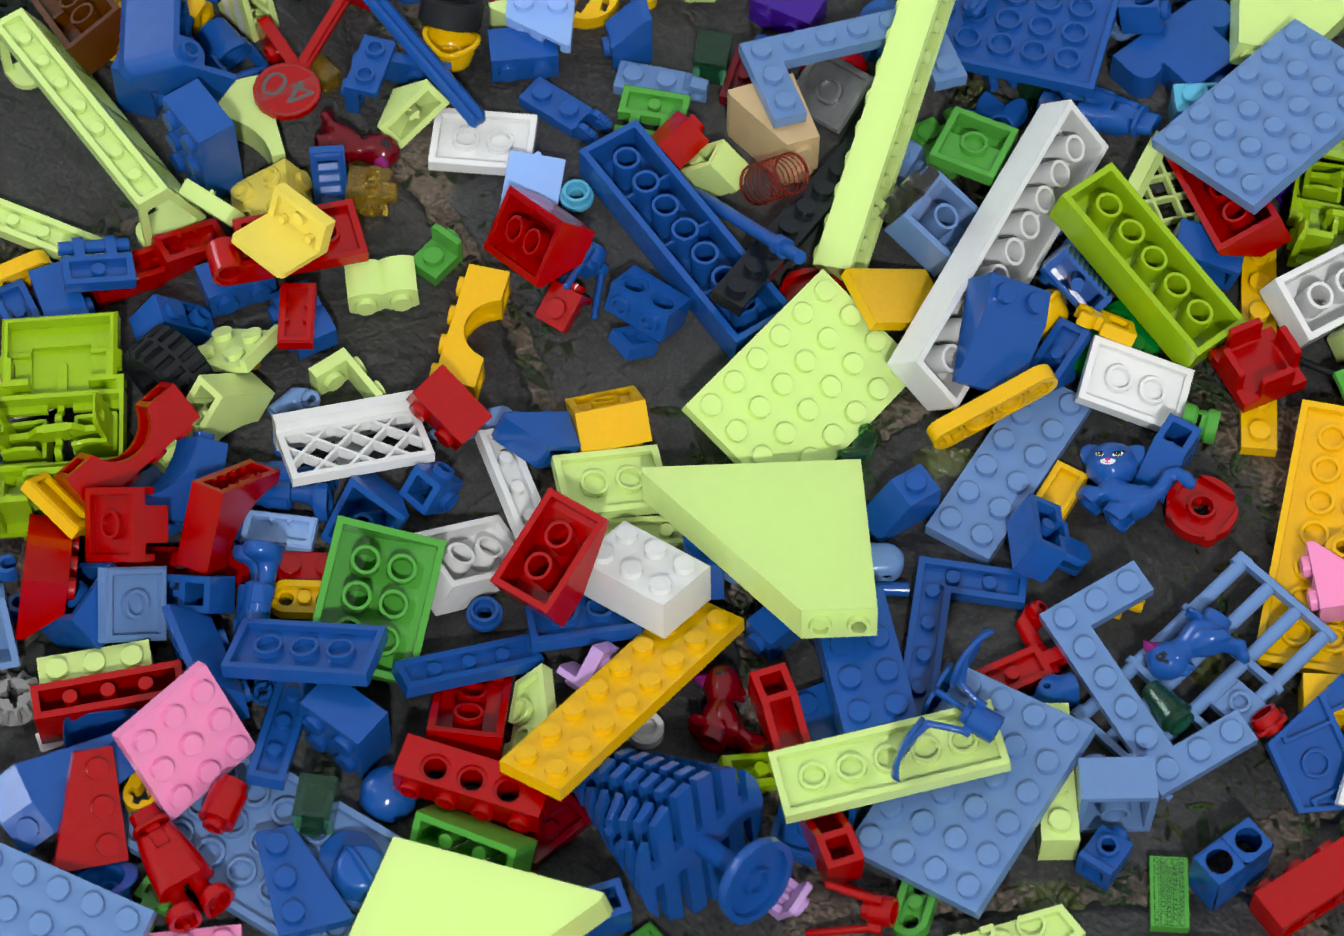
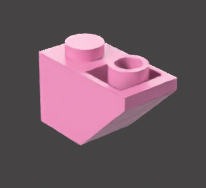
M1308 541L1306 542L1304 556H1299L1302 578L1309 579L1311 588L1306 590L1308 608L1311 612L1316 611L1317 617L1324 623L1344 620V559L1317 542Z

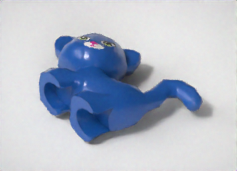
M1106 442L1099 446L1087 444L1081 448L1080 457L1083 465L1086 466V476L1097 486L1084 485L1077 491L1076 496L1081 506L1090 514L1097 516L1103 512L1107 523L1118 532L1124 534L1131 525L1145 518L1154 510L1158 500L1167 492L1171 482L1178 480L1183 487L1192 490L1195 488L1197 480L1191 472L1181 467H1174L1164 470L1153 487L1130 484L1137 473V468L1144 462L1143 460L1146 456V448L1144 446L1132 445L1127 447L1123 443Z

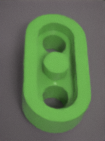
M901 881L897 894L899 900L898 917L892 928L895 936H927L939 899L927 893L918 895L916 892L919 889ZM910 922L918 923L915 928H906V925Z

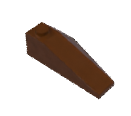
M30 0L65 49L89 76L96 70L104 67L116 55L120 35L121 7L115 0Z

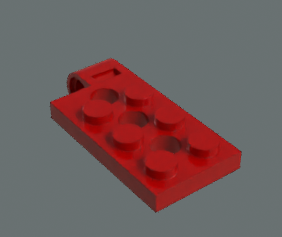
M352 198L316 205L336 221L332 233L335 237L330 240L327 253L290 275L368 261L369 252ZM265 214L233 219V232L238 231ZM232 237L216 238L209 242L205 248L213 282L219 286H233L277 278L231 242Z

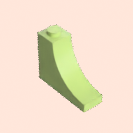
M258 75L237 79L218 102L235 124L237 140L258 151L267 160L269 165L284 158L286 159L276 119L262 113L254 102L253 86Z
M252 372L199 375L186 399L199 414L200 418L192 424V431L185 437H192L194 431L214 434V440L218 441L241 426L258 422L275 393ZM176 439L165 448L167 450L166 454L160 460L153 463L162 473L165 472L173 457Z

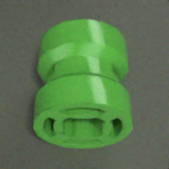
M1187 402L1182 419L1196 426L1198 415H1202L1199 428L1202 429L1200 440L1202 443L1213 445L1222 411L1213 408L1207 411L1202 410L1197 404Z

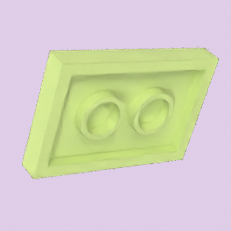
M657 444L552 455L550 464L557 492L604 518L614 519L659 514L643 500L642 467L663 466Z

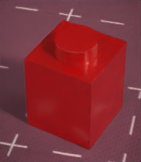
M676 111L651 135V138L679 170L710 142L702 133L706 128L693 114L686 116L679 111Z

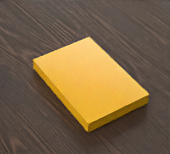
M846 268L841 275L846 288L870 331H907L934 285L926 269Z

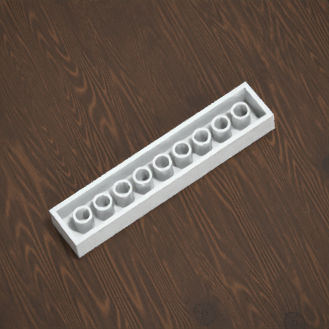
M1071 99L1044 103L1039 106L887 363V366L927 411L957 409L970 388L952 382L968 279L994 272L1030 284L1061 230L1048 214L1062 194L1093 175L1109 147Z

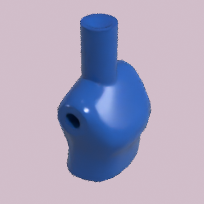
M1072 672L1062 675L1047 674L1038 683L1034 695L1030 697L1043 703H1069V707L1077 706L1080 697L1079 684Z

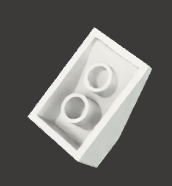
M499 514L415 532V534L447 541L431 606L435 616L464 610L475 598L490 596L500 591L490 580L514 544L515 538Z

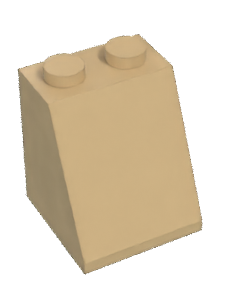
M793 73L789 75L807 111L805 122L773 129L753 84L728 89L726 131L728 136L784 185L807 182L818 171L820 135Z

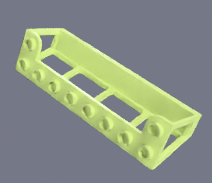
M22 7L0 19V58L4 74L19 89L31 90L36 87L40 88L138 210L140 221L136 226V237L143 248L151 246L152 236L207 220L206 215L198 206L177 193L181 184L93 76H89L69 54L52 30ZM10 52L18 62L12 63ZM152 208H155V209H156L155 212H153L152 214L148 215V212H149Z

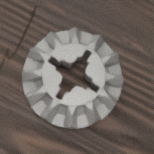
M7 670L6 674L0 677L1 725L19 726L34 719L30 686L39 684V681L36 677L28 675L24 670L20 673H12ZM10 688H14L17 694L20 695L17 698L18 702H16L17 708L13 707L9 699H5L9 697Z

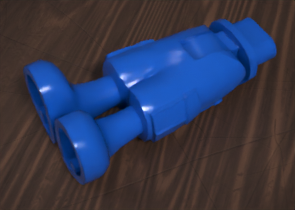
M1098 86L1095 88L1093 98L1052 89V92L1044 91L1037 105L1038 110L1041 104L1071 99L1098 133L1104 132V134L1115 137L1128 136L1130 133L1133 138H1137L1140 134L1153 137L1162 120L1161 114L1150 112L1148 106L1141 105Z
M284 461L259 462L279 470L280 476L278 484L265 492L254 505L267 509L291 510V508H294L295 502L304 503L311 506L314 516L318 518L319 522H328L334 510L332 492H337L339 479L293 487ZM302 466L297 471L298 473L312 471L316 467Z
M245 540L244 545L233 546V559L246 565L250 571V581H246L245 585L239 584L233 638L243 618L271 619L269 618L271 606L277 588L274 582L284 556V548L281 545L260 540Z

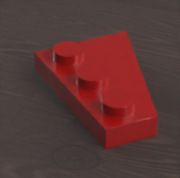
M107 745L72 751L63 796L65 800L60 824H58L55 856L52 859L51 865L69 872L128 861L129 857L113 746Z

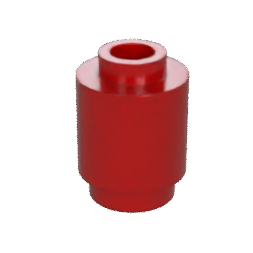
M221 775L218 781L213 782L198 813L199 819L203 822L202 826L207 831L217 835L233 831L248 799L246 794L248 786L242 780L231 775Z

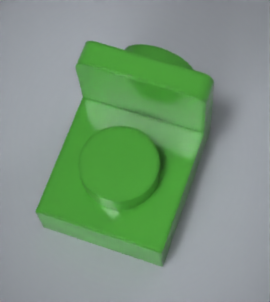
M435 223L431 227L432 238L414 255L416 273L434 286H437L463 260L461 238L455 231L449 228L445 229L438 223Z

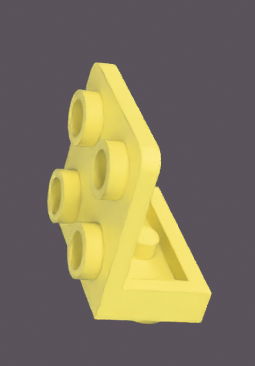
M284 158L237 182L230 190L232 206L246 215L245 217L267 214L274 187L282 182L287 183L313 203L311 192L313 183L306 171L299 169Z
M282 182L274 187L268 213L234 232L231 242L272 275L282 279L327 253L336 221L287 183Z

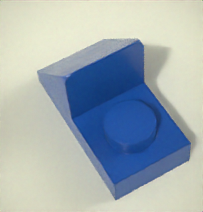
M1060 317L1032 358L1028 370L1037 365L1048 364L1058 380V385L1054 391L1075 381L1077 375L1074 365L1092 339L1091 331Z

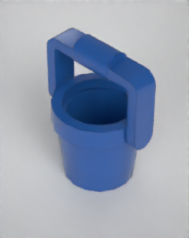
M224 18L212 19L199 30L197 38L207 54L206 62L208 66L228 72L249 57L255 67L237 72L236 80L259 75L264 69L268 68V63L253 43L248 42L245 37L241 36Z

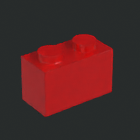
M443 364L406 398L410 403L409 409L411 413L421 422L426 420L435 430L434 436L446 448L451 446L455 451L492 417L485 407Z

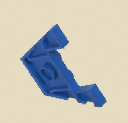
M1344 671L1293 717L1280 732L1264 744L1295 814L1344 810L1343 807L1334 804L1344 774V736L1333 714L1335 711L1344 708Z

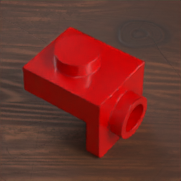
M553 280L534 317L567 334L583 304L590 306L593 299L584 295L587 288L576 282L571 285L570 289L565 290L563 288L564 283Z

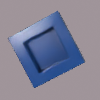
M633 326L611 329L608 341L627 361L653 357L656 355L659 346L653 338Z

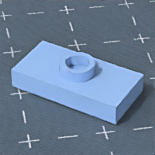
M250 510L244 519L239 539L240 545H244L245 540H260L281 545L284 551L313 552L319 520L317 517Z

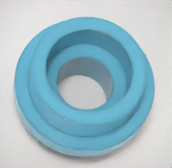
M573 179L562 187L559 199L561 205L570 212H583L593 204L594 193L585 181Z

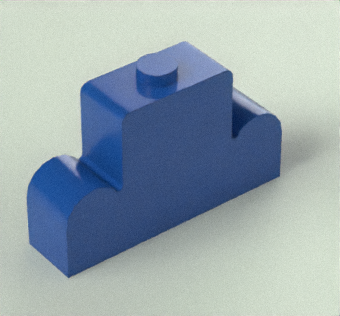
M1191 0L1171 14L1170 20H1165L1162 34H1143L1112 55L1109 77L1128 94L1140 99L1152 96L1157 90L1158 83L1171 92L1173 84L1216 83L1221 81L1237 67L1236 64L1229 63L1230 5L1224 0Z

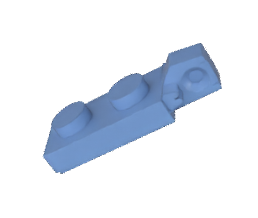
M620 60L613 84V93L622 96L624 85L691 95V100L706 103L709 92V80L696 77L685 71Z

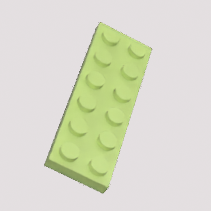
M991 699L985 700L988 703L986 707L994 711ZM957 708L922 715L925 720L960 727L964 726V724L958 722L962 711ZM921 716L768 752V758L785 822L790 824L1011 771V762L1001 731L999 730L992 743L988 744L973 734L967 738L958 733L930 728L918 737L910 751L902 759L899 769V782L891 777L892 765L900 743Z

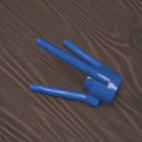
M595 242L591 243L582 264L560 276L557 280L564 283L563 288L568 290L578 275L587 279L592 278L594 275L597 276L591 313L593 321L598 319L604 280L609 270V267L604 264L607 252L601 245Z

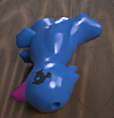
M1191 606L1187 607L1185 616L1189 622L1181 630L1178 637L1171 641L1150 642L1143 640V649L1147 653V668L1153 677L1163 681L1189 676L1190 670H1196L1194 664L1190 663L1191 658L1209 657L1219 653L1233 655L1243 664L1250 662L1246 641L1231 637L1227 630L1232 622L1225 615L1210 607H1206L1203 613Z

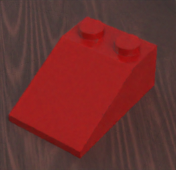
M549 487L490 582L508 597L563 628L584 595L610 521Z
M513 676L434 692L426 729V739L499 761L502 759Z

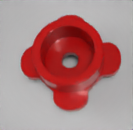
M1272 703L1262 707L1251 716L1249 721L1253 725L1252 730L1257 738L1263 736L1266 738L1272 737L1283 729L1284 722L1288 718L1284 714L1283 708L1278 709Z

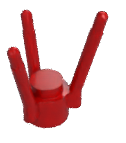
M826 881L824 883L825 888L863 901L861 918L867 919L868 924L807 929L805 935L833 936L859 933L881 935L883 927H894L898 917L899 900L897 897L876 894L848 883L837 884Z

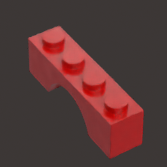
M161 381L134 405L138 421L137 431L132 443L123 453L105 460L91 454L79 453L53 476L84 509L85 488L130 486L139 478V471L148 463L153 464L166 454L167 450L165 448L175 439L180 440L192 431V424L200 416L174 383Z

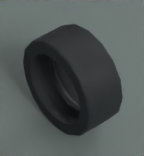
M420 0L418 18L425 25L445 31L458 33L476 32L481 28L484 2L482 0Z

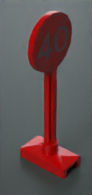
M334 0L297 62L278 63L264 69L258 75L253 86L254 102L262 113L273 119L287 121L304 117L315 109L321 97V87L318 77L310 68L350 4L370 11L363 0Z

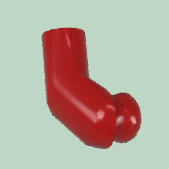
M1034 600L1031 604L1026 605L1016 622V631L1025 648L1036 643L1038 646L1044 645L1038 633L1042 626L1039 621V614L1046 611L1048 607L1041 600Z

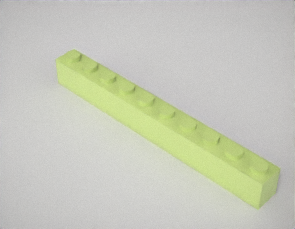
M897 0L896 14L892 26L887 30L886 44L881 58L876 63V74L871 88L866 93L865 107L861 119L856 123L855 137L851 149L845 156V168L840 182L836 184L834 190L835 198L830 213L825 217L824 231L820 243L816 246L813 254V265L819 271L824 269L829 275L831 273L841 281H843L841 275L846 268H868L955 0Z

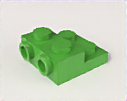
M955 106L929 154L928 163L992 187L1017 145L1019 129L984 117L974 111Z

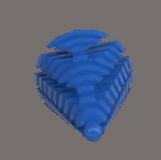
M620 746L572 792H575L579 804L585 808L590 821L597 828L599 835L615 857L623 873L625 869L631 885L641 897L647 910L660 919L657 903L660 902L661 912L669 920L685 918L682 902L683 894L685 906L693 914L708 906L707 895L713 902L718 898L722 914L738 925L751 924L763 917L778 902L788 885L792 874L793 856L789 846L775 837L757 839L762 825L763 796L756 778L746 770L737 769L738 783L735 767L681 759L657 752H652L651 755L645 750H638V754H636L635 749L626 748L621 750ZM743 822H744V827H745V835H746V838L751 842V843L747 844L746 846H745V840H744V832H743V824H742Z

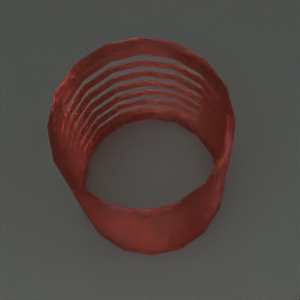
M789 151L748 165L742 170L739 178L741 193L749 203L756 206H762L801 193L807 188L809 183V169L804 159L795 152ZM791 155H794V156H796L798 159H800V161H801L802 164L804 165L805 172H806V181H805V184H804V172H803L802 166H801V165L799 164V162H798L794 157H792ZM785 156L793 158L801 168L803 174V183L799 190L798 187L800 184V176L797 167L790 159H788ZM781 157L789 160L796 168L798 174V186L794 192L793 190L795 187V176L793 170L786 161L781 159ZM779 160L785 162L792 171L794 177V185L792 191H789V173L787 169L784 167V165L779 162ZM778 163L781 164L787 172L789 178L788 190L786 189V180L784 174L777 165ZM755 166H757L754 173L756 189L767 201L760 199L752 188L751 174ZM758 167H760V169H759V182H760V186H761L762 190L764 191V193H765L768 197H770L769 199H767L766 197H764V196L760 193V191L758 190V188H757V184H756V180H755V179H756V171H757ZM777 167L783 175L785 188L781 184L779 174L777 173ZM751 168L750 186L754 195L762 202L756 201L747 188V174ZM747 169H748V171H747V173H746V175H745V185H746V189H747L748 194L750 195V197H751L754 201H752L751 199H749V197H748L747 194L745 193L744 187H743V176H744V173H745V171H746ZM761 169L764 170L763 178L765 186L769 190L765 181V171L768 174L769 182L772 186V192L769 190L771 195H768L761 185Z

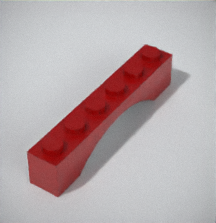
M783 662L749 672L748 695L770 750L774 751L812 742L799 696L786 663ZM842 811L799 821L823 883L830 881L844 884L862 878L865 857L852 825Z

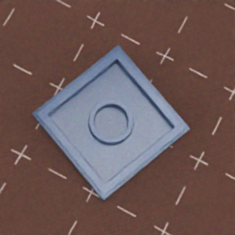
M167 566L98 567V643L135 642L149 639V641H166L167 624L162 606L167 605Z

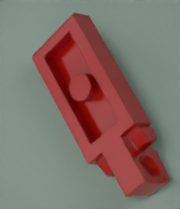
M1036 643L975 671L1024 693L1036 688L1041 679L1047 674L1061 675L1060 669L1069 664L1057 646L1048 649L1046 645L1038 646Z

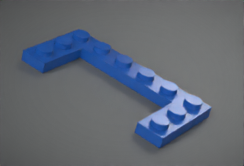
M919 556L904 656V666L918 716L921 715L925 700L930 691L935 687L940 675L950 600L1023 610L1028 578L1022 577L1009 568Z

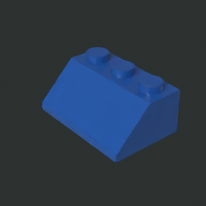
M170 604L162 606L177 660L181 659L183 672L197 661L206 664L239 719L242 721L250 718L247 702L253 699L246 680L239 681L238 678H223L220 665L230 646L224 629L217 630L211 616Z

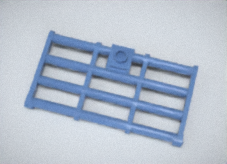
M1239 551L1230 559L1231 564L1189 604L1184 603L1180 607L1181 612L1150 642L1173 640L1189 622L1185 616L1187 607L1191 606L1202 613L1206 607L1246 571L1261 586L1227 617L1232 622L1227 630L1230 635L1272 595L1289 608L1247 648L1250 655L1249 663L1243 664L1233 655L1229 654L1235 661L1187 705L1172 692L1187 676L1167 681H1160L1153 677L1149 670L1145 668L1147 665V653L1143 648L1135 656L1129 655L1124 660L1125 665L1121 670L1128 681L1137 674L1152 688L1141 699L1149 711L1153 710L1165 699L1180 713L1162 730L1170 742L1178 737L1190 724H1193L1199 731L1210 725L1199 716L1208 707H1211L1221 718L1238 709L1250 726L1249 720L1256 711L1266 706V702L1274 694L1279 696L1284 691L1283 686L1328 642L1333 644L1338 639L1337 634L1242 551ZM1301 618L1317 633L1272 676L1269 675L1256 661ZM1207 657L1191 658L1190 663L1198 667ZM1246 670L1263 684L1255 693L1238 680ZM1091 697L1083 705L1079 703L1069 712L1071 716L1094 726L1096 732L1094 738L1112 755L1123 757L1128 754L1117 744L1120 739L1112 728L1105 733L1090 719L1100 710ZM1171 794L1163 799V801L1168 803L1173 798V795Z

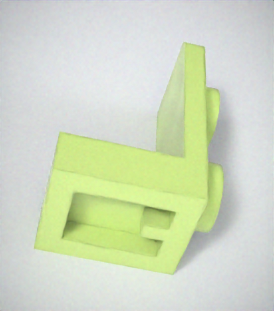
M344 347L308 368L311 388L316 390L320 396L329 391L332 392L339 389L347 380L353 384L363 398L387 395L379 381H372L368 377L363 362L357 356L352 357Z

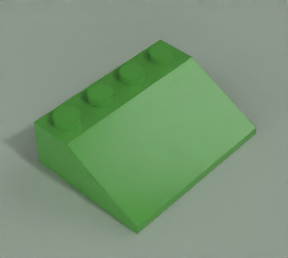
M338 515L312 622L387 626L389 638L372 676L373 680L397 683L391 673L393 662L420 656L447 541Z

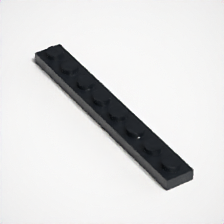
M850 137L845 139L767 228L769 231L776 235H785L794 242L797 248L804 244L824 221L826 215L830 213L835 198L834 190L836 184L841 180L845 168V156L851 149L853 139ZM756 240L715 286L709 300L740 317L789 259L779 258L770 251L767 245Z

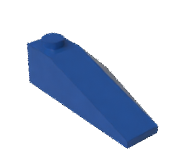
M112 733L65 749L55 750L30 760L17 762L0 774V824L21 852L28 853L57 832L58 824H60L65 800L63 796L72 751L111 745L113 746L118 785L135 773V770L112 737Z

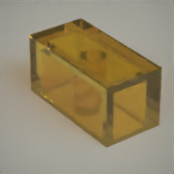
M319 53L310 70L318 77L321 91L327 96L342 84L341 71Z

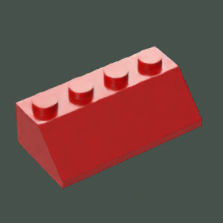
M1166 157L1219 255L1263 257L1293 240L1272 201L1253 215Z

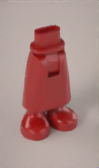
M150 804L129 817V821L134 828L133 838L137 841L140 857L151 886L161 904L171 903L172 907L165 916V923L171 932L181 933L197 928L202 922V915L199 909L186 895L185 884L188 885L191 892L195 893L200 907L208 919L215 918L232 903L235 893L231 886L224 882L209 883V880L214 876L213 869L193 843L170 821L169 816L165 813L161 814L156 804Z

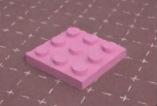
M200 661L194 663L111 734L162 814H167L172 822L211 788L214 781H218L221 775H227L249 756L256 746L207 665Z

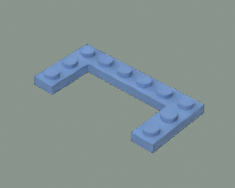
M896 9L739 43L738 53L773 129L806 121L807 111L787 69L885 47L886 33L892 26ZM946 31L929 80L934 92L966 85L968 77Z
M1133 560L1040 613L1039 621L1129 754L1138 753L1143 756H1155L1158 793L1160 800H1163L1257 745L1258 738L1238 709L1176 745L1173 746L1094 631L1098 626L1154 594V588Z

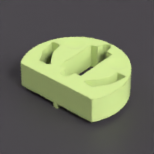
M188 178L185 179L177 192L231 228L233 219L246 216L215 196L216 192L211 189L209 192Z

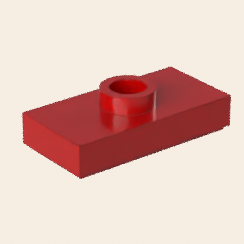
M266 15L257 19L259 41L263 45V51L268 62L271 65L297 62L298 57L271 18Z
M281 283L277 333L278 350L314 349L317 304L316 283Z

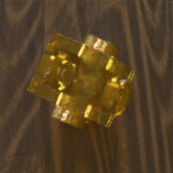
M350 165L345 199H353L357 214L367 217H388L390 204H396L398 196V183L392 182L391 168Z

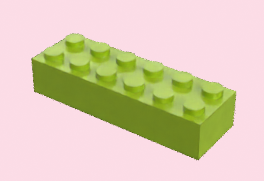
M1112 162L1062 194L1048 214L1173 363L1192 369L1208 357L1209 351L1226 343L1229 329L1247 322Z

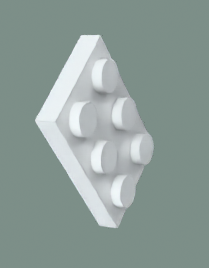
M444 108L434 118L428 170L505 176L510 150L534 154L538 115L484 111L485 122L473 128L468 125L455 108Z
M1094 335L1089 345L1074 402L1158 432L1170 413L1180 418L1183 417L1195 370Z

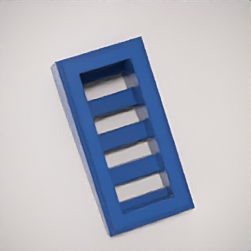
M344 145L309 147L315 205L349 199ZM336 160H338L337 162H323V163H318V162H322V161H336Z

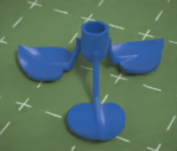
M990 628L984 629L971 641L957 661L954 671L952 662H949L936 681L935 687L930 691L925 700L920 719L912 726L899 745L891 769L893 780L899 782V769L902 759L910 751L918 737L930 728L958 733L967 738L973 734L988 744L992 743L1005 717L986 707L988 703L980 699L966 684L967 670L976 657L982 641L996 633ZM957 684L975 704L969 702L966 706L946 692L950 686L954 688ZM943 699L962 711L958 722L964 724V726L960 727L925 720L922 715L929 714Z

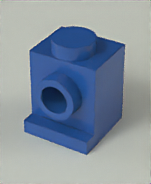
M1101 824L1085 848L1078 854L1074 872L1107 891L1131 857L1134 844L1130 842L1129 834L1118 826H1111L1109 829Z

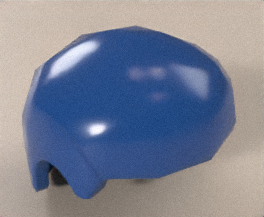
M381 766L374 769L361 782L358 802L372 820L394 823L405 819L415 808L417 799L405 797L398 790L393 789L392 772L395 766Z

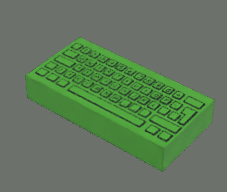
M1149 856V932L1188 934L1190 929L1188 857Z

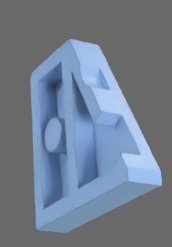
M507 0L506 26L519 32H526L540 42H543L545 39L560 45V51L571 54L576 0Z

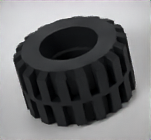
M158 324L129 348L123 356L125 366L132 381L144 396L162 381L174 383L186 398L199 375L214 374L206 358L188 338L175 329L163 324Z

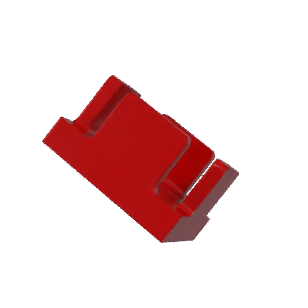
M1259 317L1229 329L1226 343L1209 351L1208 360L1242 413L1299 391L1306 386L1307 379L1299 368L1302 350L1285 325L1279 327L1277 333L1272 326L1262 330L1263 322Z
M154 487L85 488L86 562L155 561V554H146V544L168 542V507L166 505L147 506L145 504V494H154Z

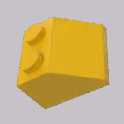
M634 385L565 398L567 411L570 414L581 445L579 448L580 452L644 446L643 443L652 441L646 400Z

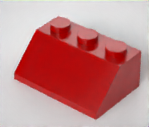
M509 185L483 249L534 286L542 288L582 264L591 246L595 231L543 195Z
M29 515L16 640H24L65 614L66 600H74L80 536L71 540L48 516Z

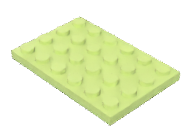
M822 269L681 410L735 464L835 460L906 387L887 366L898 344L885 331H870L852 297Z

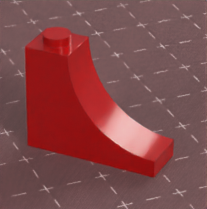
M248 459L192 481L176 563L189 568L188 571L194 575L207 576L225 568L233 542L244 519L258 499L270 488L278 484L280 471Z

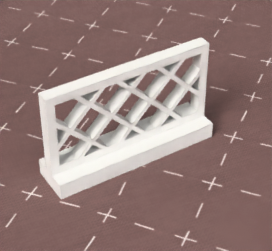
M413 390L273 414V442L276 451L281 453L292 486H303L435 462V452L423 423L411 413L409 409L410 403L406 400ZM405 428H411L408 432L400 430ZM376 434L373 438H370V437H367V436H366V435ZM386 436L400 440L395 446L382 442ZM341 440L337 445L331 443L332 441ZM351 442L364 446L359 453L347 449ZM408 444L422 448L423 451L411 453L404 449ZM306 446L302 451L294 449ZM316 448L329 453L324 459L311 455ZM373 450L386 454L384 458L379 459L369 457ZM338 456L351 461L345 465L333 463ZM302 463L316 467L312 471L301 473L297 471Z

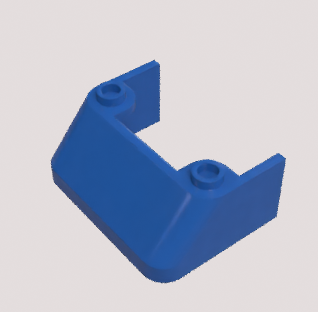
M121 0L118 66L121 77L133 86L164 95L198 78L218 103L236 81V74L205 65V53L201 45L194 39L180 35L181 0ZM205 0V1L212 2V3H215V4H216L219 0Z

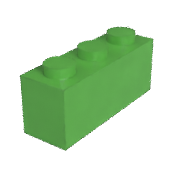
M436 804L416 811L409 839L417 843L529 873L537 840L488 821L479 820L470 814L456 809H443Z

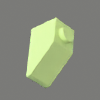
M722 139L705 145L679 171L692 187H699L712 196L718 197L737 192L744 184L743 178L750 165Z

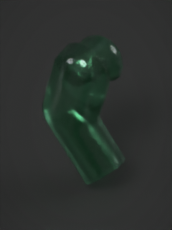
M869 423L862 424L858 428V436L854 439L852 446L836 451V460L861 459V463L870 460L878 442L877 428Z

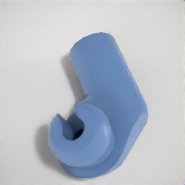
M293 387L267 407V411L272 417L273 414L319 407L321 396L313 389Z

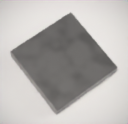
M840 58L806 65L796 82L814 123L841 138L864 103L866 93L871 88L874 77Z

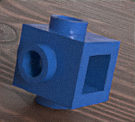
M444 462L416 464L401 488L399 495L423 515L444 513L450 511L458 502V493L464 482L455 476L454 469Z

